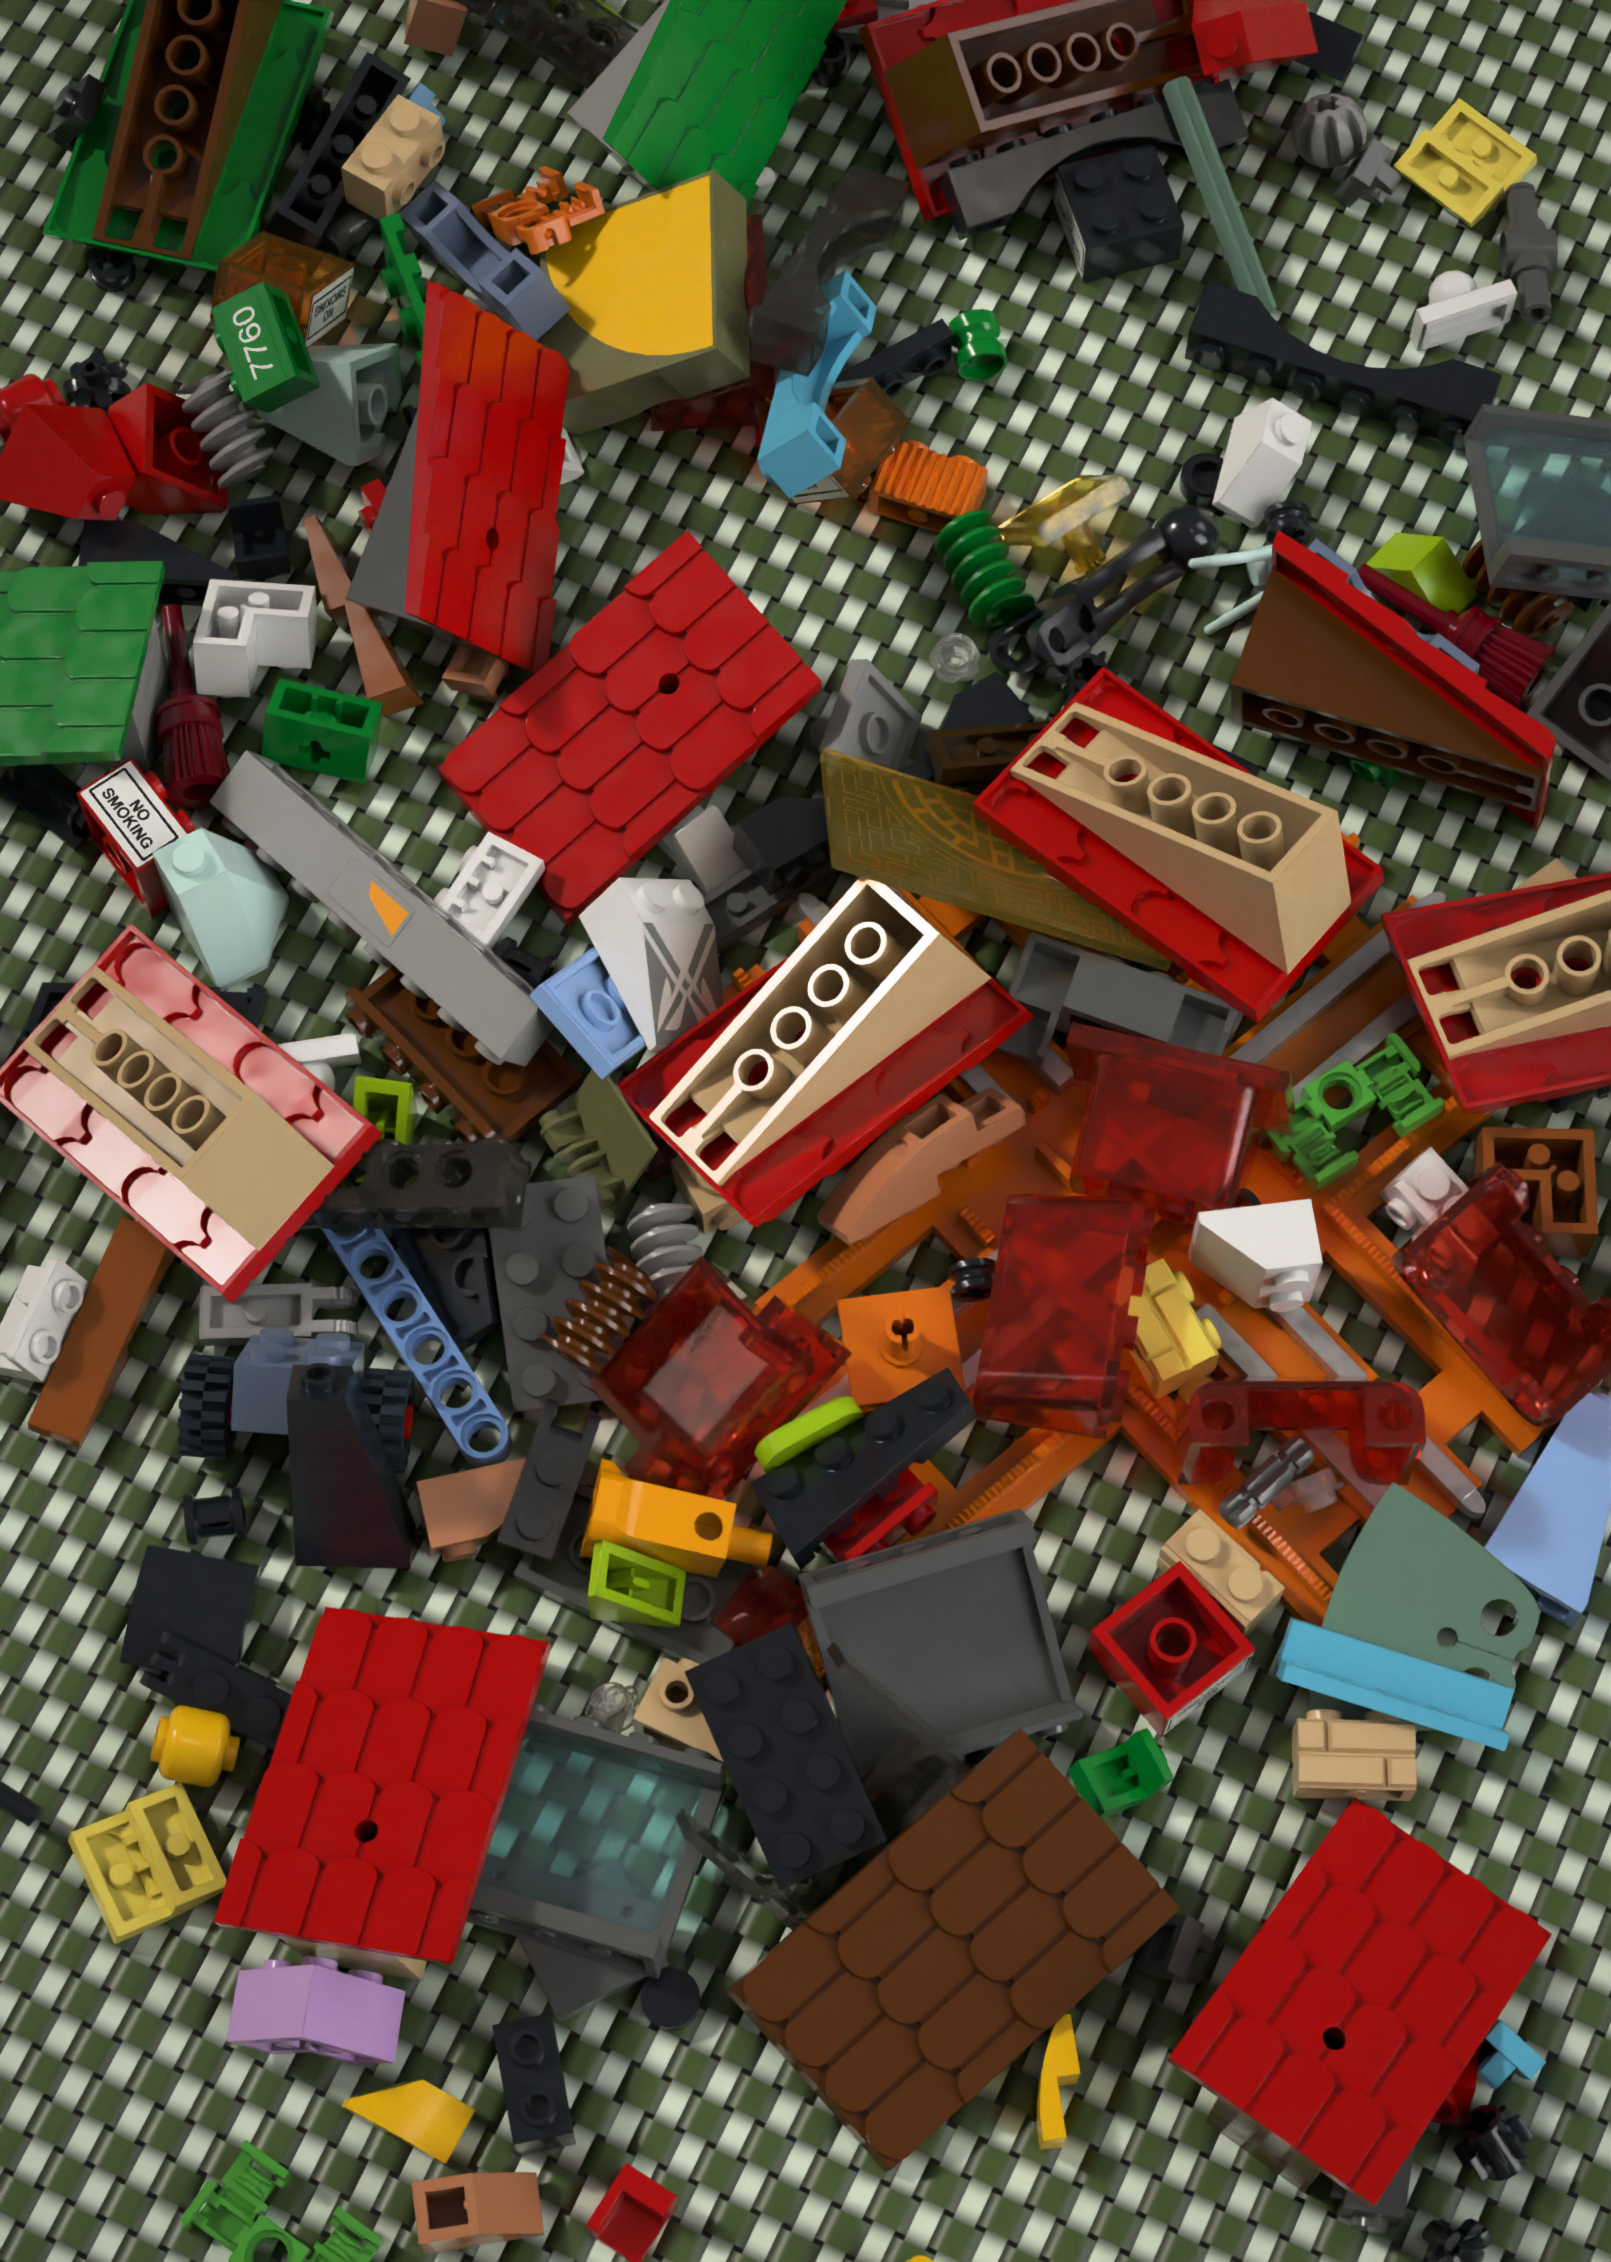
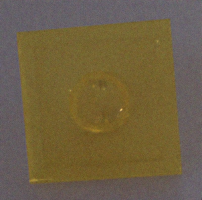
M1079 475L997 528L1007 546L1047 547L1056 540L1061 539L1075 566L1076 572L1078 574L1084 573L1096 567L1094 561L1097 564H1101L1107 559L1087 521L1131 494V491L1122 475Z

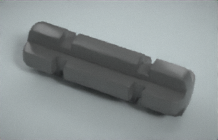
M1298 1436L1291 1437L1279 1448L1278 1456L1271 1455L1240 1484L1239 1492L1232 1491L1220 1503L1218 1511L1230 1526L1235 1529L1242 1528L1254 1517L1255 1509L1262 1510L1293 1481V1473L1299 1475L1312 1463L1315 1454L1303 1439Z

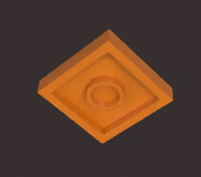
M949 1286L837 1300L849 1393L855 1399L862 1412H869L879 1408L947 1367L966 1394Z

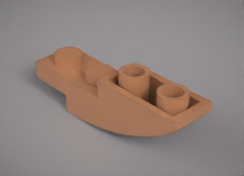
M992 1087L985 1089L960 1104H957L941 1093L895 1124L854 1163L817 1214L819 1224L848 1245H851L856 1241L870 1237L876 1230L902 1215L916 1211L920 1205L941 1194L936 1175L957 1167L961 1161L988 1146L1000 1143L1007 1135L1025 1126L1026 1121L1022 1106Z

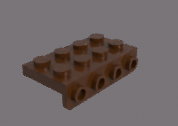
M394 965L361 992L353 986L345 993L348 1012L345 1013V1017L353 1029L364 1039L372 1036L384 1048L381 1050V1054L387 1064L399 1076L408 1073L420 1085L417 1088V1092L422 1100L436 1114L444 1110L456 1123L453 1126L455 1133L473 1152L480 1148L481 1150L486 1149L492 1156L501 1154L507 1147L511 1146L536 1125L544 1114L554 1110L583 1084L582 1076L546 1039L526 1066L504 1061L502 1065L491 1062L475 1049L474 1045L478 1039L469 1031L460 1032L452 1028L437 1015L441 1007L430 997L427 1000L422 999L408 990L400 982L404 974Z

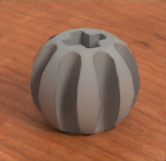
M1339 93L1322 94L1310 98L1308 102L1300 106L1293 119L1292 135L1297 153L1309 164L1319 166L1320 168H1333L1348 164L1350 160L1359 155L1366 142L1367 126L1362 108L1352 98L1342 96Z

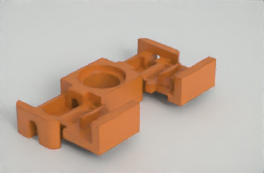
M543 166L538 168L543 183L536 182L537 188L525 186L526 192L517 195L516 198L511 189L477 201L471 206L475 219L483 228L487 226L492 227L495 238L512 246L526 243L528 244L530 254L534 255L548 250L552 245H561L570 241L572 235L569 226L572 227L605 213L598 188L579 181L574 184L578 199L570 197L571 205L568 202H562L560 200L569 197L562 173ZM552 201H560V210L557 209L550 214L548 206L545 204ZM497 205L498 210L494 211L492 206Z

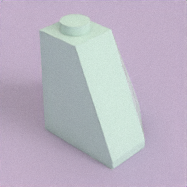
M399 344L308 346L307 349L320 387L270 413L243 403L244 409H256V416L348 466H359L382 455L387 440L385 434L380 433L387 412L397 411L402 396Z
M199 828L153 852V858L169 909L214 985L220 987L223 992L267 969L274 950L273 942L280 920L284 919L289 904V897L272 868L257 856L256 851L206 829Z

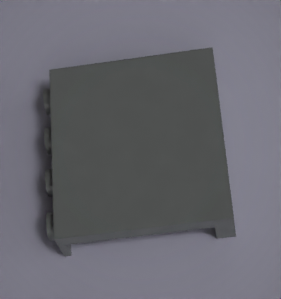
M1020 1508L798 1575L837 1722L865 1785L869 1784L873 1788L886 1787L899 1782L903 1778L902 1773L922 1767L929 1771L945 1769L956 1764L959 1761L958 1756L977 1750L984 1754H990L1007 1737L1020 1728L1027 1735L1035 1733L1036 1736L1046 1737L1065 1731L1069 1728V1722L1083 1718L1081 1709L1072 1698L1032 1544L1037 1543L1032 1521Z

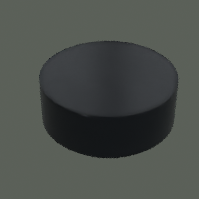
M1201 453L1192 456L1184 463L1179 486L1182 495L1187 501L1199 507H1213L1212 502L1223 458L1211 453Z
M677 1968L661 1969L658 1979L649 1976L641 1991L643 2013L653 2026L661 2030L676 2031L685 2028L695 2019L700 2008V1991L696 1981L687 1972Z

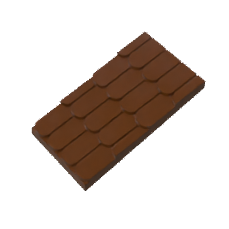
M1020 1728L1007 1737L731 1985L726 1992L886 2172L892 2170L898 2163L916 2150L956 2111L974 2098L1042 2033L1060 2020L1109 1973L1118 1968L1181 1908L1158 1885L1159 1883L1131 1851L1118 1840L1119 1838L1084 1798L1079 1796L1076 1789Z

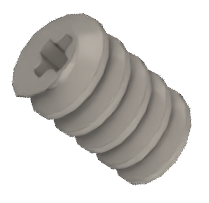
M232 371L208 375L188 384L176 393L178 395L192 394L182 404L184 413H201L191 423L193 432H210L200 442L201 450L204 452L219 451L209 461L210 469L213 471L228 470L218 480L220 489L243 483L266 471L269 467H266L264 462L275 452L273 447H256L255 443L266 431L264 428L248 429L246 424L257 415L256 409L239 410L237 405L241 401L235 392L230 391L229 388L231 385L230 377L233 375Z
M658 1203L640 1208L629 1216L630 1222L627 1225L628 1237L634 1241L630 1246L631 1256L637 1262L636 1266L652 1280L650 1284L659 1297L656 1302L641 1297L638 1298L644 1303L641 1308L645 1314L642 1321L647 1325L657 1327L677 1326L697 1321L703 1316L704 1311L695 1308V1305L709 1298V1291L705 1287L692 1286L691 1284L701 1281L706 1277L705 1268L688 1265V1263L702 1257V1249L697 1245H685V1242L699 1236L698 1227L693 1224H681V1222L689 1220L695 1215L693 1205L686 1203Z

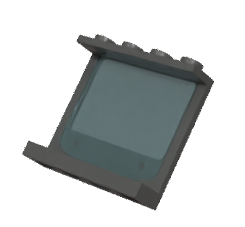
M1483 404L1463 436L1489 585L1500 588L1611 600V420Z
M534 1702L466 1922L658 1979L727 1786L723 1764L717 1762V1759L710 1753L697 1748H685L684 1752L662 1746L659 1740L644 1733L631 1732L628 1736L608 1731L602 1723L592 1718L577 1716L574 1720H569L552 1715V1712L547 1707Z

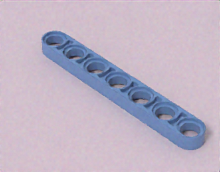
M346 1175L331 1194H327L324 1197V1202L311 1215L312 1219L409 1371H413L414 1379L465 1459L471 1465L478 1468L503 1463L512 1451V1438L505 1420ZM356 1214L362 1218L360 1229L353 1235L339 1236L333 1232L335 1221L342 1215ZM383 1256L389 1260V1267L381 1277L368 1279L359 1273L360 1266L367 1258ZM399 1298H409L417 1303L414 1315L405 1321H393L387 1317L389 1305ZM426 1341L440 1342L444 1346V1353L437 1362L423 1365L414 1359V1353L422 1343ZM464 1384L472 1389V1397L465 1406L449 1408L442 1403L443 1393L452 1385ZM482 1428H493L501 1434L498 1445L488 1452H477L470 1447L472 1435Z

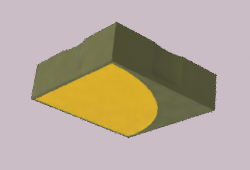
M714 169L604 209V214L572 227L569 226L572 235L570 241L561 245H552L548 250L540 253V269L544 271L570 308L552 328L540 337V343L561 354L568 365L569 380L562 427L573 436L634 417L642 411L662 402L687 399L750 378L749 313L744 298V276L748 262L746 199Z

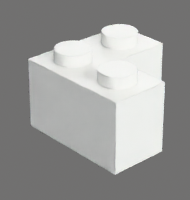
M210 579L193 640L197 694L217 695L223 698H250L258 665L276 666L282 669H311L318 639L316 587L310 585Z

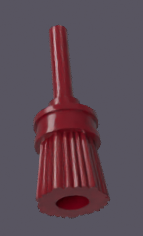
M1365 563L1358 570V574L1367 590L1433 629L1435 634H1441L1480 665L1478 675L1487 680L1486 686L1517 709L1525 706L1533 696L1554 661L1555 648L1503 626V621L1500 618L1489 616L1478 605L1473 606L1462 614L1457 613L1453 609L1446 613Z
M167 605L161 609V617L173 691L168 694V700L159 705L154 712V723L158 729L156 733L157 743L163 750V786L168 794L166 802L171 804L172 807L180 806L183 809L196 808L204 810L206 807L213 806L209 802L231 772L222 744L224 731L219 721L221 718L220 706L215 700L197 694L196 688L193 686L182 608L178 605Z

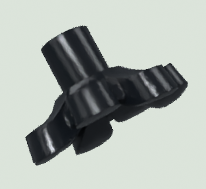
M314 83L310 85L306 93L298 120L299 124H297L295 133L291 137L292 143L301 142L302 150H311L333 112L330 110V102L322 99L323 88Z
M100 352L92 353L90 358L82 363H74L69 369L71 379L63 382L64 396L67 399L77 398L75 407L94 408V405H97L98 408H102L107 414L109 406L114 403L113 397L120 400L131 392L129 385L122 381L128 374L125 366L119 361L108 365L107 358Z
M1474 2219L1465 2220L1455 2230L1444 2226L1439 2220H1433L1427 2224L1422 2232V2238L1435 2249L1427 2262H1481L1485 2255L1483 2249L1487 2248L1492 2242V2232Z

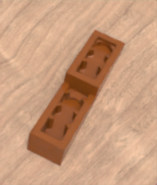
M315 515L303 519L324 610L343 631L349 628L351 630L367 699L383 703L382 714L385 717L424 704L377 615L345 599L355 574L335 537Z
M121 1216L29 1418V1430L81 1449L129 1358L128 1345L175 1258V1254L139 1222Z

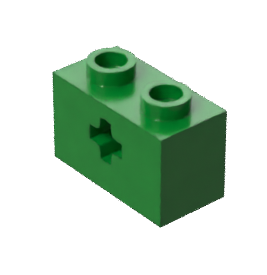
M279 678L265 712L261 756L271 759L276 763L365 784L378 749L383 703Z

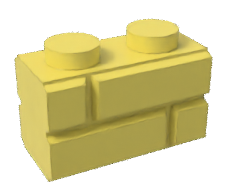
M1159 1259L1139 1269L1134 1274H1128L1108 1284L1104 1288L1102 1298L1104 1309L1155 1398H1161L1181 1388L1186 1383L1190 1384L1210 1374L1217 1365L1219 1358L1217 1350L1222 1348L1219 1334L1208 1318L1199 1320L1190 1302L1194 1301V1294L1187 1278L1180 1270L1172 1273L1165 1259Z

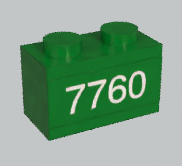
M262 281L211 308L217 326L214 329L215 340L221 351L228 357L233 375L230 377L231 386L241 402L270 413L320 387L288 293Z

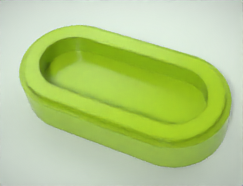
M840 1396L768 1434L757 1445L755 1456L763 1470L768 1473L860 1419L864 1414L853 1397Z

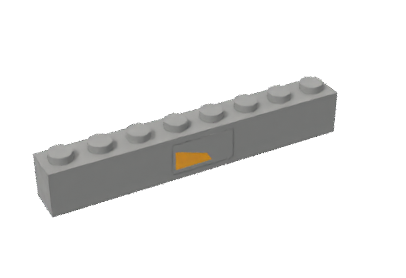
M247 750L243 753L209 801L224 815L221 820L222 825L243 840L252 839L259 846L256 852L257 856L266 864L280 872L284 869L287 870L295 878L291 885L301 895L314 903L322 901L330 908L331 911L327 917L337 927L351 935L357 932L365 939L367 943L364 946V950L372 958L387 967L393 964L404 974L400 982L408 990L422 999L427 1000L430 997L441 1007L437 1015L444 1022L460 1032L469 1031L478 1039L474 1045L475 1049L485 1058L497 1065H502L504 1061L526 1066L555 1027L528 996L535 988L276 762Z

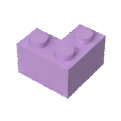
M302 1957L301 1965L283 1960H265L264 1968L239 1970L227 2042L273 2055L311 2052L354 2065L394 2063L406 1991L383 1985V1975L363 1970H349L348 1974L337 1971L338 1962L327 1958Z

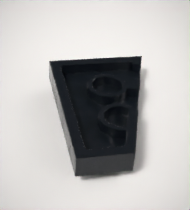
M465 1151L381 1209L416 1284L460 1352H463L502 1326L478 1154Z

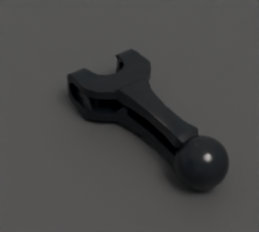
M1186 504L1170 508L1160 516L1154 528L1144 531L1132 544L1112 559L1089 573L1067 582L1056 589L1051 598L1021 612L997 629L991 635L988 642L989 655L993 664L1002 673L1013 675L1030 671L1040 664L1048 668L1070 663L1093 647L1101 637L1105 636L1138 603L1162 587L1186 575V572L1197 570L1188 566L1190 559L1215 555L1219 545V531L1215 520L1207 511L1198 506ZM1156 553L1161 560L1116 596L1098 607L1095 606L1093 598L1120 576ZM1015 634L1024 635L1030 646V651L1018 661L1014 660L1008 652V644Z

